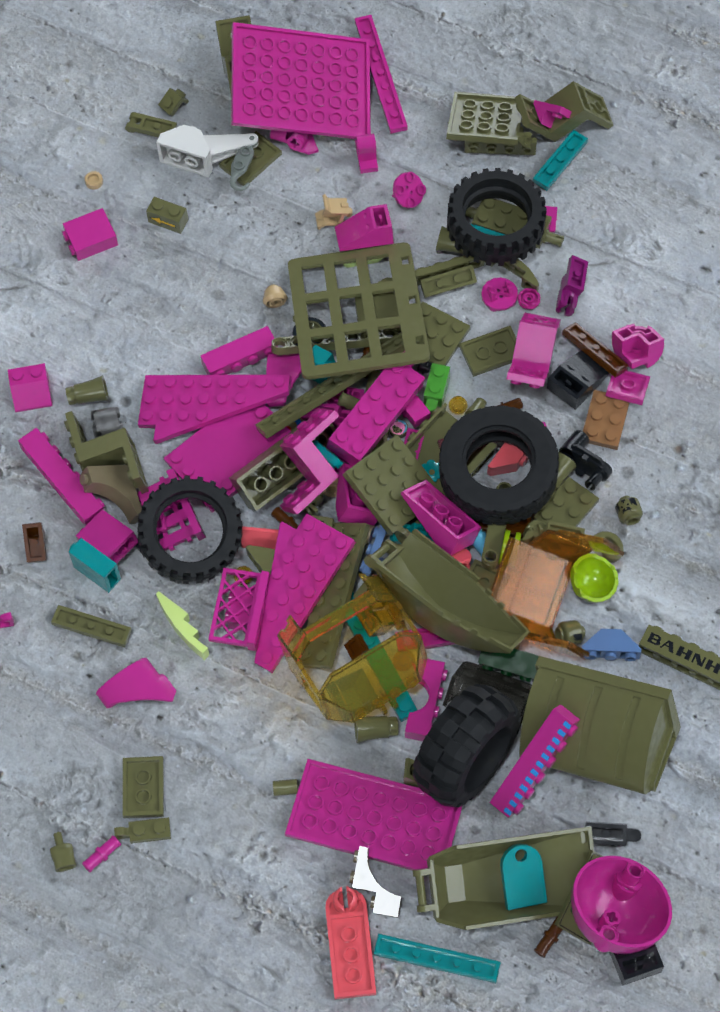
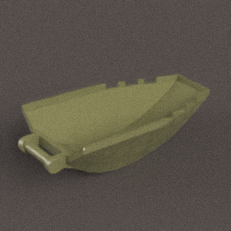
M414 529L400 546L387 539L377 551L367 555L364 559L365 564L376 571L388 593L410 618L447 641L479 651L511 653L530 633L514 614L510 616L503 609L505 604L502 601L498 603L491 596L492 591L489 588L485 590L478 582L480 578L417 529ZM385 553L390 554L383 561L379 560Z

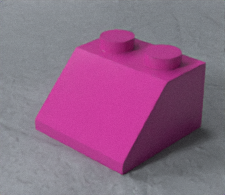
M45 363L8 369L15 413L52 406Z

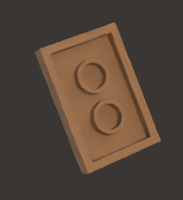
M594 390L583 432L589 437V444L618 450L630 402L605 396L606 392Z

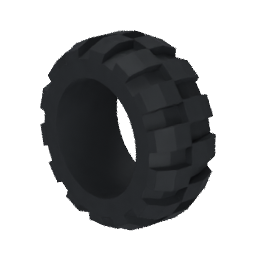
M475 684L464 689L438 716L420 746L412 772L418 787L444 806L461 807L468 800H472L494 776L517 737V731L521 725L522 718L515 703L492 686Z

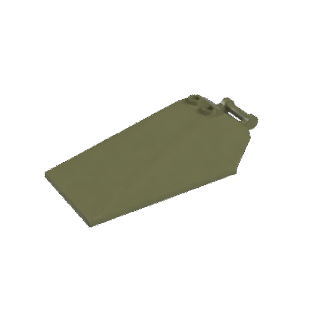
M587 826L454 845L431 855L427 859L428 868L412 870L413 877L416 879L417 912L433 911V918L436 922L463 930L559 916L589 851H594L592 828ZM527 844L536 849L541 856L547 903L507 910L500 869L501 858L504 852L512 845ZM523 849L516 852V860H521L524 857L525 852ZM425 875H429L431 904L426 902Z

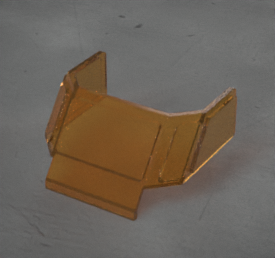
M548 529L528 544L509 537L491 588V596L498 603L502 601L505 604L503 609L510 616L514 614L530 631L524 640L555 652L583 658V656L589 657L590 653L574 643L555 638L552 629L570 579L571 568L579 557L592 551L623 557L624 552L605 538L559 529L558 531Z

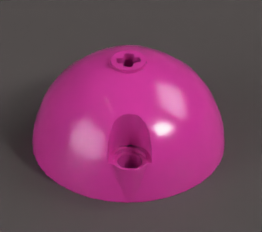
M603 856L586 863L575 878L571 891L572 914L582 934L590 942L594 943L597 950L616 954L636 953L654 945L667 932L672 920L670 897L659 878L644 865L621 856Z

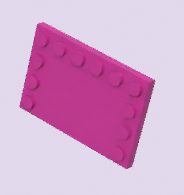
M263 404L202 427L165 456L164 461L170 468L175 470L180 479H184V476H190V479H197L199 476L203 477V481L209 483L212 480L216 482L218 488H225L227 490L226 494L229 497H233L238 492L229 480V477L291 431L285 427L269 438L264 437L257 430L255 424L267 418L273 412ZM202 501L212 513L215 511L212 506Z

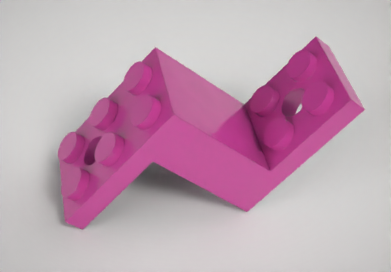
M524 313L519 323L512 365L508 370L507 380H511V383L517 385L527 383L532 388L544 387L549 375L556 335L561 319Z
M316 409L312 412L310 419L301 422L293 434L290 433L283 439L284 442L280 447L307 479V481H303L297 486V490L293 494L290 493L283 499V503L279 505L283 511L298 515L339 477L312 442L339 417L335 410Z

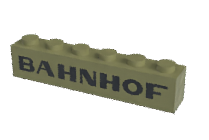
M648 625L638 645L641 648L642 654L720 690V657L716 653L705 651L695 643L683 641L678 635L668 634L659 626Z

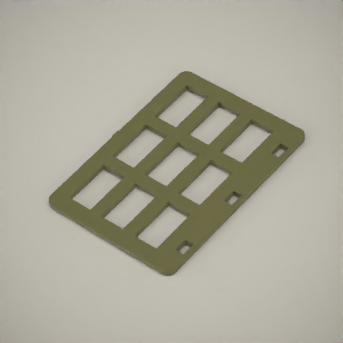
M402 242L294 258L288 262L294 309L293 322L296 325L301 371L304 379L311 380L429 361L430 351L411 247L408 243ZM388 257L392 281L371 284L367 260ZM408 259L409 264L402 265V260ZM356 262L360 286L338 289L334 265ZM324 267L327 290L305 294L302 270ZM395 292L398 316L376 319L373 295ZM362 297L365 321L343 324L340 300ZM415 298L416 303L409 304V299ZM328 301L332 326L310 329L307 304ZM401 327L405 352L382 355L378 330ZM367 332L371 357L348 360L345 335ZM334 337L337 362L315 365L311 340ZM422 339L423 344H417L416 340Z

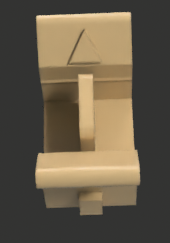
M323 194L325 208L315 213L317 228L320 230L325 226H337L344 222L345 216H352V208L349 207L347 198H328L326 194Z

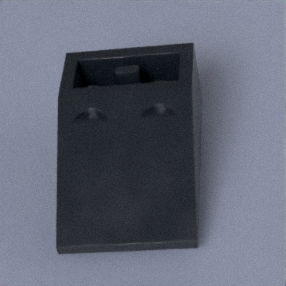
M581 350L559 365L548 377L547 389L576 410L610 373Z
M655 944L647 949L631 954L609 952L622 986L662 973L664 968Z

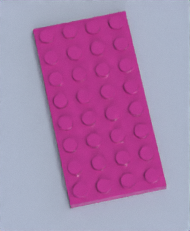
M307 759L285 836L353 855L355 850L359 851L360 846L368 847V859L409 870L428 868L427 859L429 856L452 847L463 806H444L420 788Z

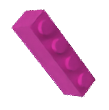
M268 326L200 355L202 365L207 375H228L232 372H238L243 367L254 365L259 360L268 357V354H274L271 351L274 336Z

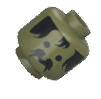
M623 496L616 503L615 510L620 522L626 525H634L640 521L643 511L637 498Z
M576 620L562 621L555 628V639L564 647L577 646L582 643L585 637V628Z

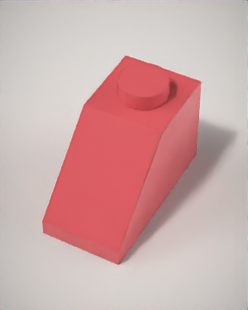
M505 442L488 465L487 475L494 476L516 472L520 466L523 467L526 464L528 457L518 447Z

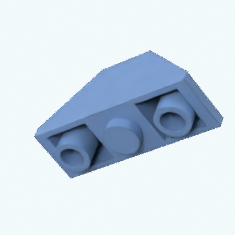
M600 629L581 646L580 657H585V659L589 660L605 658L606 660L625 659L626 661H635L640 659L641 648L622 629Z

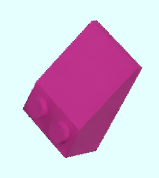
M344 463L338 469L339 477L336 495L338 521L344 523H367L374 526L378 520L342 475L353 467L350 464Z

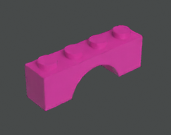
M427 658L421 659L417 683L426 689L429 699L420 710L409 712L405 728V738L423 741L433 725L434 718H438L440 706H437L438 699L442 700L444 692L441 684L442 681L446 682L448 670L445 669V662Z

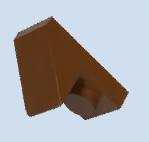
M42 522L22 524L27 562L45 561L47 556L44 541L45 532Z

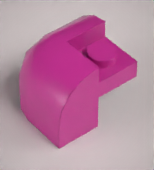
M634 323L612 331V346L614 353L626 362L631 369L643 364L649 368L661 357L664 349V338L649 325L646 328L635 326Z

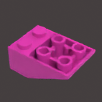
M387 204L367 207L335 226L340 252L394 244Z

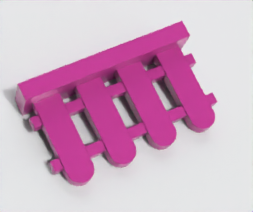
M173 468L167 470L168 477H160L159 482L148 487L149 492L142 494L139 491L137 493L139 501L141 502V498L149 497L152 491L158 490L160 484L165 483L166 485L171 482V479L176 477L177 480H180ZM188 498L177 500L164 509L163 512L172 508L174 513L165 517L167 530L179 524L181 526V529L169 535L168 532L162 533L164 537L159 540V543L164 550L169 549L173 551L175 550L174 546L186 540L188 543L192 542V537L194 536L199 541L206 538ZM181 504L182 509L179 510L177 506ZM188 520L190 524L186 526L185 521Z

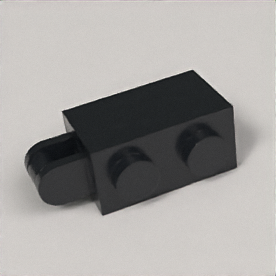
M586 821L585 827L591 826L593 844L626 846L627 841L637 842L641 839L640 830L627 828V824Z

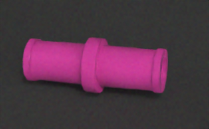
M112 835L101 847H96L94 849L95 852L83 861L82 865L88 872H92L96 866L102 861H106L108 856L121 846L120 842Z

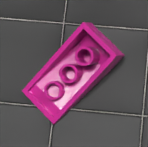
M427 480L401 492L402 497L435 544L452 556L474 543L481 526Z

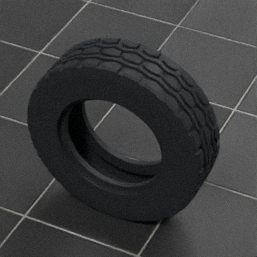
M488 406L467 413L459 421L457 420L446 433L439 453L441 486L446 497L473 520L489 525L518 523L540 511L543 505L545 506L551 498L550 495H553L559 468L557 444L549 429L537 417H533L534 415L515 407ZM491 442H506L518 447L526 454L531 468L527 476L515 486L505 489H493L481 485L470 475L466 466L468 459L482 445Z

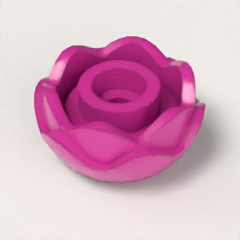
M525 288L518 294V303L522 308L531 310L540 304L541 297L535 289Z

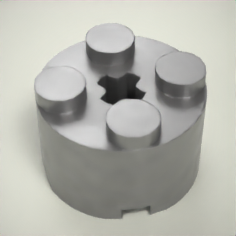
M118 407L91 411V421H95L92 426L94 438L124 428L122 423L119 424L120 412Z

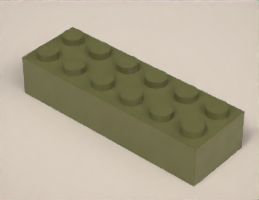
M331 423L314 440L327 447L328 439L335 432L336 428ZM285 437L229 477V480L250 510H259L303 477V474L280 447Z

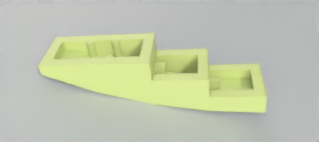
M158 591L156 593L157 600L175 632L191 650L205 661L209 656V650L198 641L200 638L198 630L189 624L188 613Z

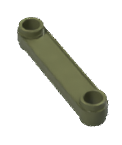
M501 482L496 489H505L512 486L507 482ZM488 524L481 563L485 569L492 570L499 563L506 525ZM492 558L494 559V561H488L486 559Z

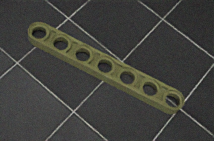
M395 328L378 330L381 345L398 335V331ZM367 332L345 335L347 349L369 347ZM297 336L274 338L271 344L272 353L276 355L299 354L298 346L294 345L298 343ZM334 337L311 340L312 342H320V344L312 343V348L314 345H317L327 351L335 350V343L331 341L334 340Z

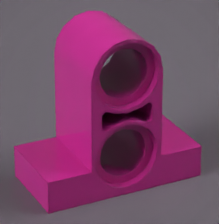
M375 135L356 136L355 146L360 173L377 172Z

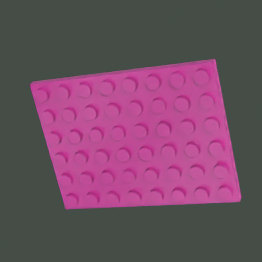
M233 22L231 125L356 139V136L371 134L370 40Z

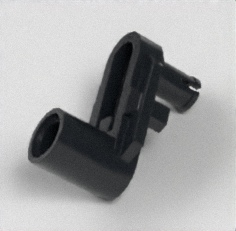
M576 430L562 445L559 452L574 461L576 464L575 473L578 476L582 477L584 474L589 476L588 480L585 481V487L588 489L592 484L590 490L593 491L601 481L604 482L610 477L612 468L601 457L585 448L589 443V437L583 431Z

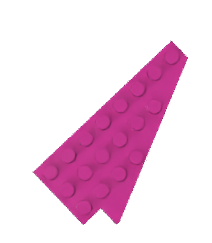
M145 375L138 426L139 428H155L153 441L155 444H159L290 395L292 378L290 375Z
M309 514L305 515L297 529L281 521L257 644L255 664L273 673L356 543L354 539Z

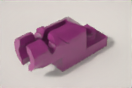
M574 255L569 258L567 273L562 277L558 293L557 313H560L562 307H566L564 316H572L574 314L578 296L584 291L588 261Z

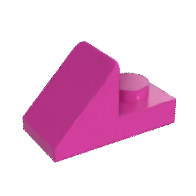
M534 100L533 103L540 123L548 128L552 127L555 118H570L572 112L562 106L537 100Z

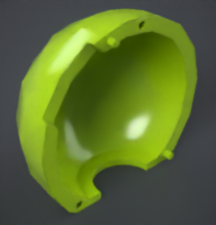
M586 554L579 557L571 568V584L579 598L587 602L598 603L610 599L616 592L619 583L618 573L614 565L606 558L597 554Z

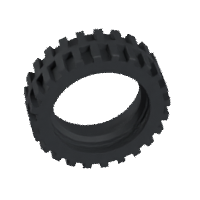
M486 168L479 174L475 171L471 173L469 179L466 176L461 179V186L456 184L454 192L450 194L447 213V231H449L451 242L455 241V248L458 251L462 249L463 255L467 258L469 256L474 257V262L485 261L486 265L491 266V263H498V266H504V262L509 261L510 264H514L518 258H521V260L527 258L528 252L532 254L536 250V244L540 245L544 234L547 207H545V198L541 197L540 188H534V182L531 179L526 181L524 179L525 175L521 173L515 175L513 170L510 169L504 172L501 171V168H495V171H489ZM491 198L504 199L516 204L525 212L527 223L523 228L512 234L501 236L489 235L480 232L470 225L465 214L470 206L481 200Z
M184 476V479L177 480L176 477L171 479V482L166 485L165 483L160 484L159 489L155 492L152 491L149 494L148 500L144 501L138 518V544L141 547L143 557H146L148 560V565L151 568L154 567L162 577L165 575L170 578V581L180 580L183 581V584H189L191 581H196V584L202 583V580L207 578L211 580L219 572L222 573L223 568H226L234 560L242 537L243 524L240 519L241 513L239 508L235 506L234 498L226 494L227 490L225 488H218L216 482L212 480L210 483L203 481V477L199 476L197 479H190V476ZM194 498L202 500L212 506L221 519L223 528L221 542L217 549L203 560L196 562L177 560L166 553L159 543L157 537L159 517L167 506L180 499Z

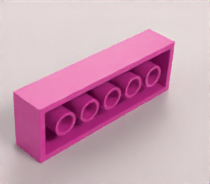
M408 365L385 368L328 439L326 448L352 466L364 459L372 452L423 387L425 377Z

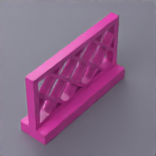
M223 568L208 639L209 642L248 647V650L256 651L270 580V573L268 571L256 573ZM227 574L235 575L238 580L229 585L226 581ZM248 578H256V584L248 588L244 581ZM241 583L246 591L237 596L233 588ZM230 591L235 598L225 603L222 596ZM249 593L253 600L245 606L240 599ZM238 601L242 609L233 613L229 606ZM226 608L231 616L222 621L218 615L219 612ZM246 612L249 620L241 624L237 616ZM234 619L239 626L229 631L225 624ZM223 627L227 632L223 637L214 636L215 630ZM242 629L245 633L244 641L236 640L233 634Z

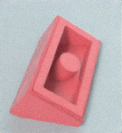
M242 527L241 547L246 548L248 545L275 549L279 530Z

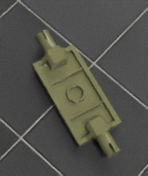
M494 198L482 200L477 208L470 206L465 216L473 218V225H478L504 235L517 232L527 223V215L519 206ZM546 215L540 245L536 244L538 249H540L542 243L546 242L559 247L563 244L565 236L549 232V226L552 221L551 216Z

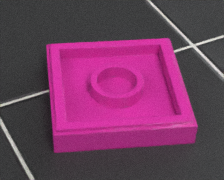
M625 371L616 378L612 375L605 396L642 405L650 376L631 371Z

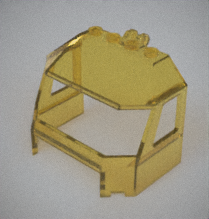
M359 573V577L369 588L368 591L301 630L293 617L289 615L286 620L288 622L285 629H281L277 635L289 669L326 720L354 723L357 720L363 719L375 709H379L383 715H386L388 712L384 705L389 701L391 707L396 709L398 703L395 698L399 697L406 690L414 688L422 680L428 658L422 636L394 593L379 575L373 574L369 577ZM383 602L386 612L393 619L395 628L397 630L401 629L402 632L396 633L330 673L318 691L304 669L301 660L310 642L375 603ZM405 623L407 624L412 633H410L407 630Z

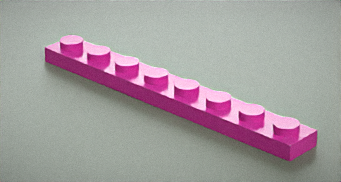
M372 15L355 18L359 38L370 40V72L390 134L408 130Z

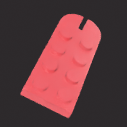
M346 886L348 908H344L342 887L338 888L328 897L325 906L335 1000L376 995L367 903L359 891Z

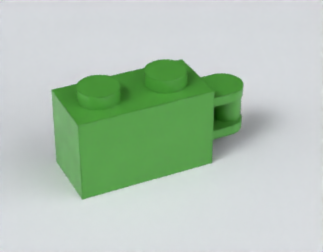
M435 363L431 365L424 392V404L431 412V417L433 411L438 406L441 408L450 379V366Z

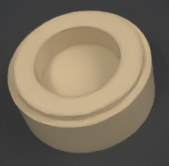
M97 171L87 173L85 176L86 186L92 190L100 188L103 184L102 175Z

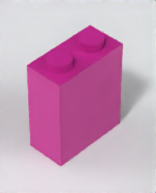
M103 208L62 223L64 231H62L65 242L69 241L70 253L72 256L75 255L78 261L118 246L116 234Z
M103 509L76 535L78 540L80 538L84 539L115 563H118L138 543L134 531Z

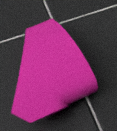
M271 130L270 139L286 143L295 151L308 155L318 152L313 134Z
M268 354L266 375H290L292 378L291 390L302 372L299 354ZM288 396L271 401L267 405L268 407H283L286 405Z
M142 658L109 679L97 690L96 695L106 708H111L118 703L139 700L173 702L176 689L164 674H158L147 658Z

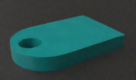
M527 844L512 845L504 852L500 862L506 909L512 910L547 903L544 871L540 854L536 849ZM523 849L525 852L524 857L521 860H516V852Z

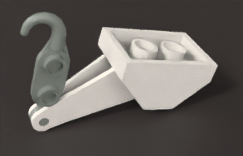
M182 125L160 134L156 143L161 163L209 178L213 170V163L236 155L231 164L230 186L236 191L246 190L250 186L249 182L244 186H238L236 181L247 171L254 157L253 148L259 144L257 134L203 135L198 128Z

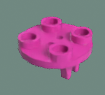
M413 172L401 173L393 183L392 197L395 198L399 205L405 208L416 207L421 203L426 193L425 185H423L420 177Z
M502 277L493 278L483 286L481 292L482 300L489 310L493 312L507 310L516 305L518 290L509 279Z

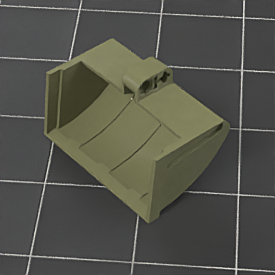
M539 656L535 664L537 673L528 696L522 722L519 757L526 750L553 708L562 705L578 717L580 721L576 725L578 730L565 741L567 746L561 753L558 752L555 758L557 760L551 767L552 769L645 795L650 791L655 792L681 728L672 690Z

